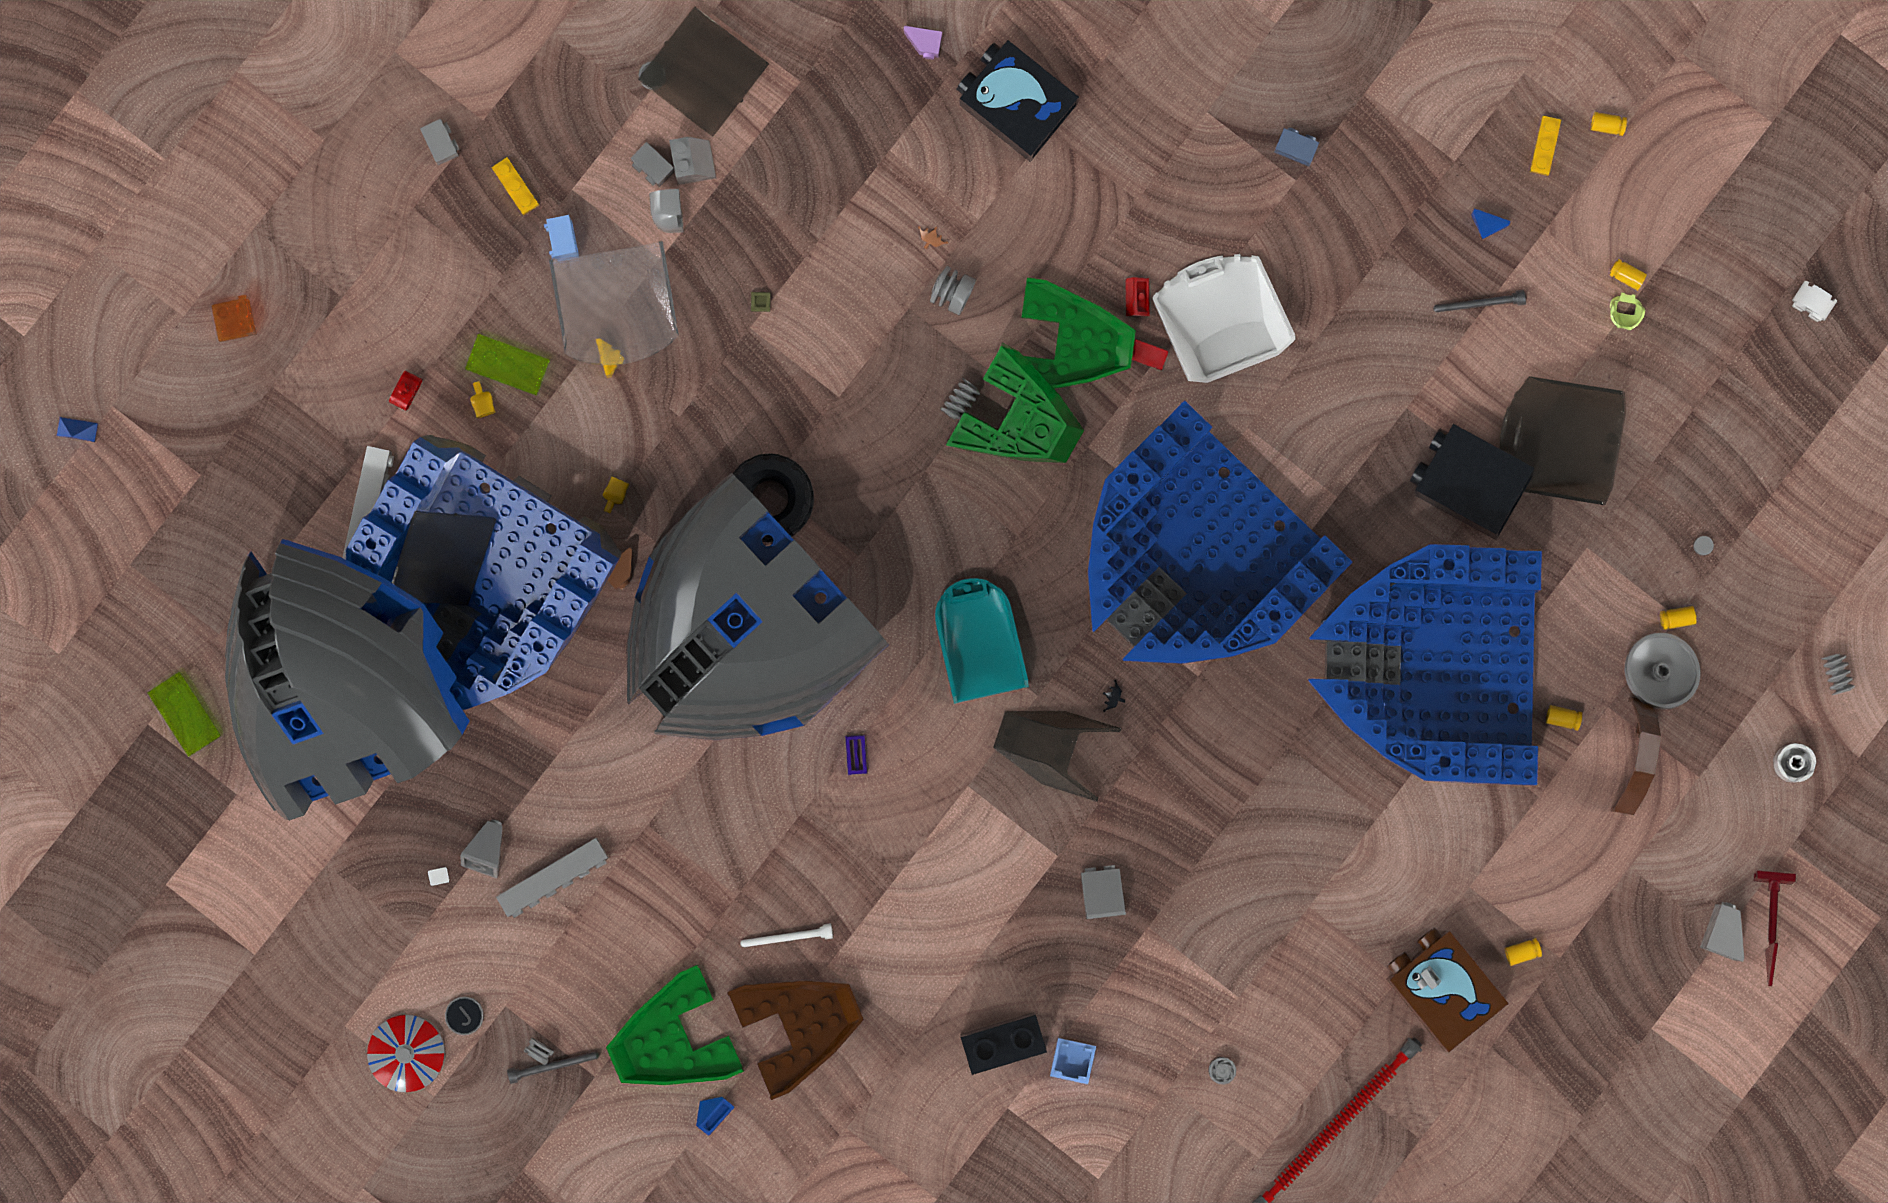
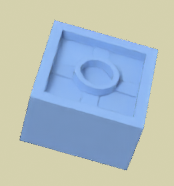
M565 215L546 219L547 224H544V228H546L547 232L549 231L552 251H549L552 259L555 258L557 262L579 258L570 216Z
M1057 1038L1050 1076L1088 1084L1096 1046Z

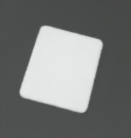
M446 867L428 871L431 886L449 882Z

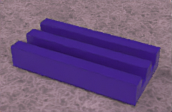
M865 735L845 736L848 775L867 774ZM858 739H861L863 770H859ZM850 740L854 742L855 770L853 771L851 767Z

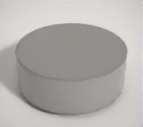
M1707 536L1698 537L1693 544L1695 552L1702 556L1711 553L1714 547L1713 541Z

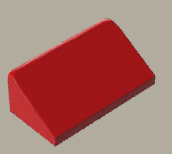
M1127 278L1125 281L1126 316H1150L1149 278Z
M1135 339L1132 360L1162 371L1169 351Z

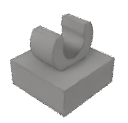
M1428 966L1420 973L1423 978L1417 982V985L1420 989L1429 985L1432 990L1439 985L1441 980L1431 966Z

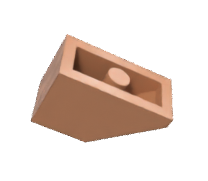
M630 547L621 554L619 561L608 578L609 583L616 590L619 588L623 590L630 584L634 552Z

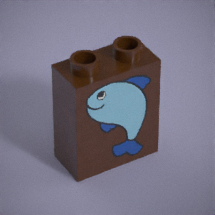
M1434 927L1417 941L1422 950L1410 959L1406 952H1403L1387 965L1393 974L1386 980L1440 1047L1449 1053L1509 1003L1450 931H1444L1440 934ZM1428 966H1431L1441 982L1432 990L1429 985L1420 989L1417 985V982L1423 978L1420 973Z

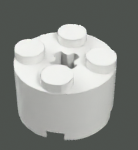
M1804 281L1792 299L1794 302L1792 306L1800 312L1807 311L1810 313L1808 317L1816 322L1825 321L1837 300H1831L1832 295L1816 285L1808 286L1809 282Z
M1798 743L1788 744L1780 748L1773 758L1774 769L1777 775L1786 782L1805 781L1814 772L1816 757L1813 751L1805 745ZM1793 760H1798L1796 766H1792Z

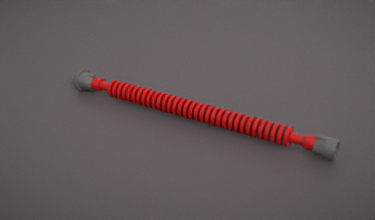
M1408 1037V1041L1395 1056L1396 1059L1390 1065L1385 1064L1386 1069L1381 1068L1383 1073L1378 1071L1377 1073L1380 1076L1378 1077L1375 1074L1376 1080L1371 1078L1370 1080L1373 1083L1368 1082L1369 1087L1365 1085L1364 1088L1366 1090L1361 1089L1362 1094L1357 1093L1359 1098L1354 1096L1353 1098L1356 1101L1354 1102L1351 1099L1352 1105L1347 1103L1346 1105L1349 1108L1344 1107L1345 1112L1341 1110L1339 1112L1341 1116L1337 1114L1336 1117L1338 1119H1332L1335 1123L1330 1121L1331 1127L1326 1125L1325 1127L1328 1130L1326 1131L1323 1128L1324 1134L1320 1132L1319 1135L1321 1137L1316 1136L1317 1141L1313 1139L1312 1142L1314 1144H1308L1311 1148L1309 1149L1306 1146L1307 1152L1302 1150L1301 1152L1304 1155L1302 1156L1299 1153L1300 1159L1296 1157L1295 1160L1297 1162L1292 1161L1293 1166L1289 1164L1288 1167L1290 1169H1284L1287 1173L1281 1172L1283 1177L1278 1175L1279 1181L1274 1179L1273 1181L1276 1184L1252 1203H1271L1275 1199L1274 1196L1281 1189L1285 1191L1286 1188L1284 1186L1289 1187L1288 1182L1293 1183L1291 1178L1296 1180L1297 1178L1294 1175L1296 1174L1299 1177L1298 1171L1303 1173L1304 1171L1301 1168L1306 1169L1305 1164L1309 1166L1310 1163L1308 1161L1313 1162L1312 1157L1317 1158L1315 1153L1320 1155L1321 1153L1318 1150L1320 1149L1323 1152L1322 1146L1327 1148L1328 1146L1325 1143L1330 1144L1331 1141L1329 1139L1334 1140L1333 1135L1337 1137L1338 1134L1336 1132H1342L1339 1128L1341 1127L1344 1130L1343 1124L1348 1126L1349 1124L1346 1121L1348 1120L1351 1123L1350 1117L1354 1119L1355 1116L1353 1114L1358 1115L1357 1110L1361 1112L1362 1109L1360 1107H1366L1363 1103L1365 1102L1368 1105L1367 1099L1372 1101L1373 1099L1370 1096L1372 1095L1375 1098L1374 1092L1378 1094L1379 1091L1377 1089L1382 1090L1383 1087L1381 1085L1385 1087L1387 1085L1385 1081L1387 1083L1390 1082L1388 1077L1392 1080L1394 1077L1391 1074L1396 1076L1395 1070L1402 1063L1405 1064L1408 1059L1411 1060L1418 1052L1422 1051L1420 1048L1422 1044L1415 1037L1412 1039Z

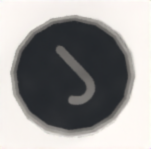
M458 997L447 1006L445 1022L454 1033L470 1035L476 1032L482 1025L484 1018L483 1009L480 1003L473 998Z

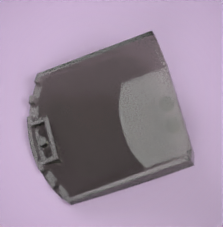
M1529 376L1519 391H1516L1514 399L1506 411L1500 436L1501 450L1535 468L1534 476L1524 492L1605 506L1614 485L1626 416L1625 391Z

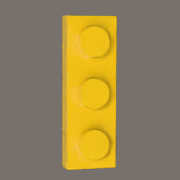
M1542 116L1530 172L1549 176L1561 124L1560 119Z
M508 157L491 167L523 216L539 206Z

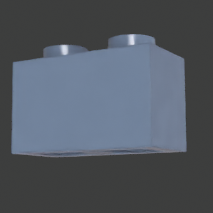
M1284 128L1274 153L1310 166L1319 142L1313 136H1302L1298 134L1299 131L1293 128H1288V130Z

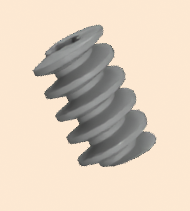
M964 378L962 379L965 384L958 383L961 390L954 389L953 392L956 396L950 395L949 399L951 402L945 401L944 404L947 408H940L941 411L954 420L962 417L960 412H967L964 408L965 406L971 408L969 400L976 401L973 394H981L973 384Z
M1840 653L1821 658L1822 660H1828L1823 666L1830 668L1825 674L1832 675L1827 680L1834 683L1830 690H1836V692L1832 695L1850 691L1855 687V685L1848 684L1853 678L1846 677L1851 671L1844 669L1849 663L1842 662L1847 656L1840 655Z

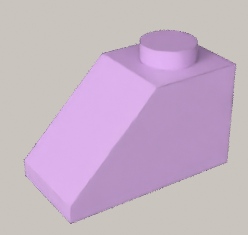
M904 26V34L919 55H923V58L931 60L934 57H939L942 32Z

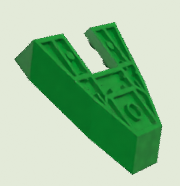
M1027 278L1021 318L1059 323L1054 360L1024 357L1054 389L1092 382L1131 368L1136 330L1102 307L1047 280Z
M1002 342L983 380L1016 397L999 429L964 411L952 435L948 438L946 446L1020 461L1066 463L1084 432L1083 427L1062 397L1018 350Z
M699 965L678 973L632 1015L607 1045L606 1049L621 1083L673 1085L726 1080L744 1072L730 1036L693 1051L678 1016L713 1001Z

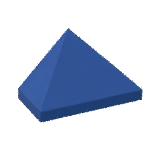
M1475 208L1471 213L1482 239L1507 228L1510 224L1509 220Z
M60 417L57 436L95 442L98 423Z
M723 1097L700 1101L696 1126L709 1136L734 1109V1106Z

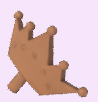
M937 227L929 233L927 231L928 228L924 231L920 229L921 240L927 242L924 246L925 249L930 244L934 247L945 243L948 244V241H941L942 235L937 237Z

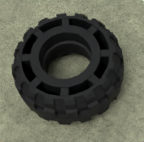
M760 454L745 460L733 472L734 476L752 494L754 489L764 481H776L783 485L788 494L787 506L780 514L772 517L791 537L805 526L813 510L814 491L807 473L799 464L779 454ZM766 535L762 539V542L774 541L770 535Z

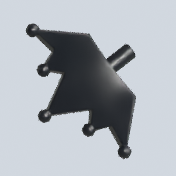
M1114 680L1115 687L1110 686L1113 692H1103V695H1106L1109 700L1104 702L1108 706L1103 712L1115 708L1118 701L1125 703V699L1120 698L1122 690L1118 686L1117 680Z

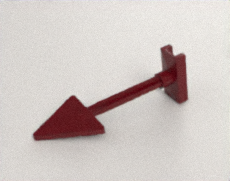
M1757 870V873H1754L1753 881L1769 883V947L1765 950L1767 982L1768 986H1772L1778 943H1775L1778 892H1780V884L1792 885L1795 883L1796 874Z

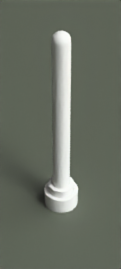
M828 923L823 924L820 929L744 939L740 944L742 947H750L819 936L825 939H832V925Z

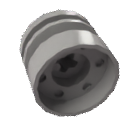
M946 266L944 271L939 274L933 286L930 302L935 304L938 297H941L939 306L942 307L947 300L950 302L948 311L960 316L973 290L976 279L965 274L958 281L956 280L958 271L955 270L950 277L951 267Z

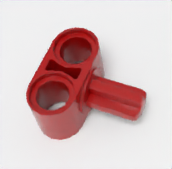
M405 370L390 396L389 403L407 411L423 379Z

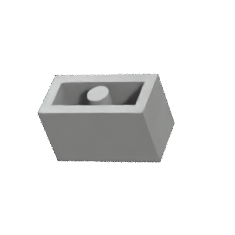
M439 119L420 128L438 166L459 156L457 150H460L455 139L451 140L449 136L451 130L447 122L443 123Z
M647 142L631 157L632 167L639 173L643 171L647 175L645 179L653 186L657 184L660 187L675 172L674 167Z

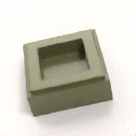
M751 292V312H770L771 293Z

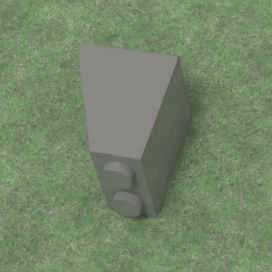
M693 137L669 140L675 175L679 185L716 178L709 140Z
M1115 865L1103 866L1104 870L1096 871V867L1085 868V872L1081 873L1086 919L1126 915L1120 868L1115 869Z
M1728 902L1715 904L1700 948L1734 961L1743 962L1744 949L1741 911L1736 910V905Z

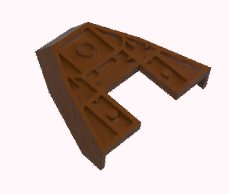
M1630 697L1628 702H1632L1638 719L1636 734H1639L1635 769L1628 780L1627 787L1616 806L1611 808V812L1634 815L1646 796L1655 776L1661 733L1655 709L1642 703L1638 698Z
M795 981L744 985L727 992L742 1028L778 1013L793 1049L757 1063L771 1100L790 1093L836 1053L864 1020L849 984Z

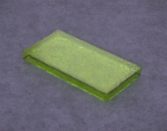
M478 334L465 370L537 396L550 360Z
M181 672L176 673L147 692L188 757L221 737L218 729Z

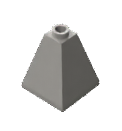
M493 819L486 822L461 853V866L498 878L502 842L501 822Z

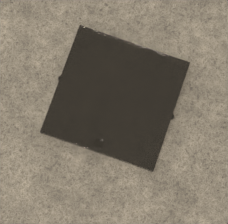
M694 7L671 38L665 41L664 47L638 80L714 137L738 104L743 102L744 96L765 71L769 63L698 8Z
M414 511L391 583L427 604L468 605L496 519L494 517L460 515L457 513Z

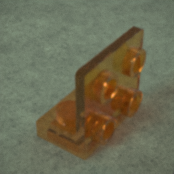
M247 295L238 296L239 299L212 305L219 342L257 335L250 299Z

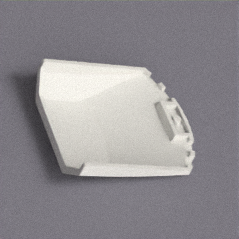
M1234 254V257L1223 258V256H1217L1199 261L1179 271L1176 277L1166 281L1164 287L1153 296L1154 304L1188 381L1208 383L1278 356L1295 340V333L1259 256L1243 257L1240 254Z

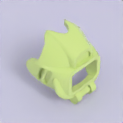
M1621 292L1620 296H1616L1611 300V320L1617 328L1632 330L1644 318L1645 308L1639 300L1635 299L1636 295H1627ZM1618 302L1635 304L1634 315L1618 313L1616 311Z

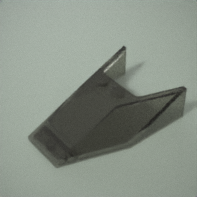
M1005 711L993 748L1039 783L1098 802V797L1070 777L1067 769L1080 733H1120L1121 728L1067 711Z

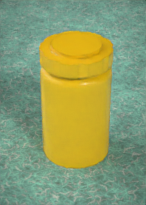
M1593 113L1591 121L1592 131L1614 135L1619 134V136L1624 135L1627 117L1621 118L1620 116L1605 113Z
M1620 259L1614 263L1609 274L1611 277L1614 276L1615 279L1637 291L1647 276L1646 273L1626 262H1622Z
M1693 606L1660 611V623L1663 630L1696 625V613Z
M1549 705L1545 723L1568 729L1574 728V730L1578 731L1583 716L1582 712L1579 711L1576 712L1575 710Z
M1536 938L1532 939V941L1528 940L1504 948L1510 966L1535 959L1536 957H1542V950Z

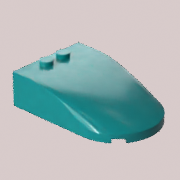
M979 578L960 580L948 587L937 603L935 621L954 704L1029 687L1011 605L1005 593L989 581Z

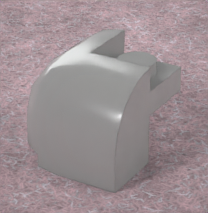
M679 189L651 192L649 194L652 220L657 228L666 233L684 232Z

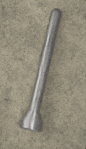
M1517 290L1516 293L1508 296L1435 305L1433 310L1435 312H1445L1506 303L1520 306L1526 305L1524 290Z
M591 1052L519 1070V1068L515 1069V1067L507 1069L510 1084L518 1083V1080H521L522 1077L598 1059L599 1053Z

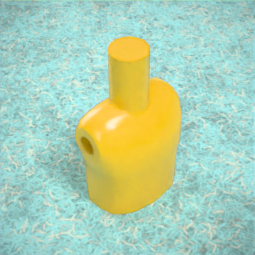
M480 381L474 382L473 387L476 394L470 398V401L475 410L476 418L496 413L491 393L488 391L483 392Z
M611 476L603 492V497L608 500L603 511L611 513L614 504L623 503L626 491L630 485L629 483Z

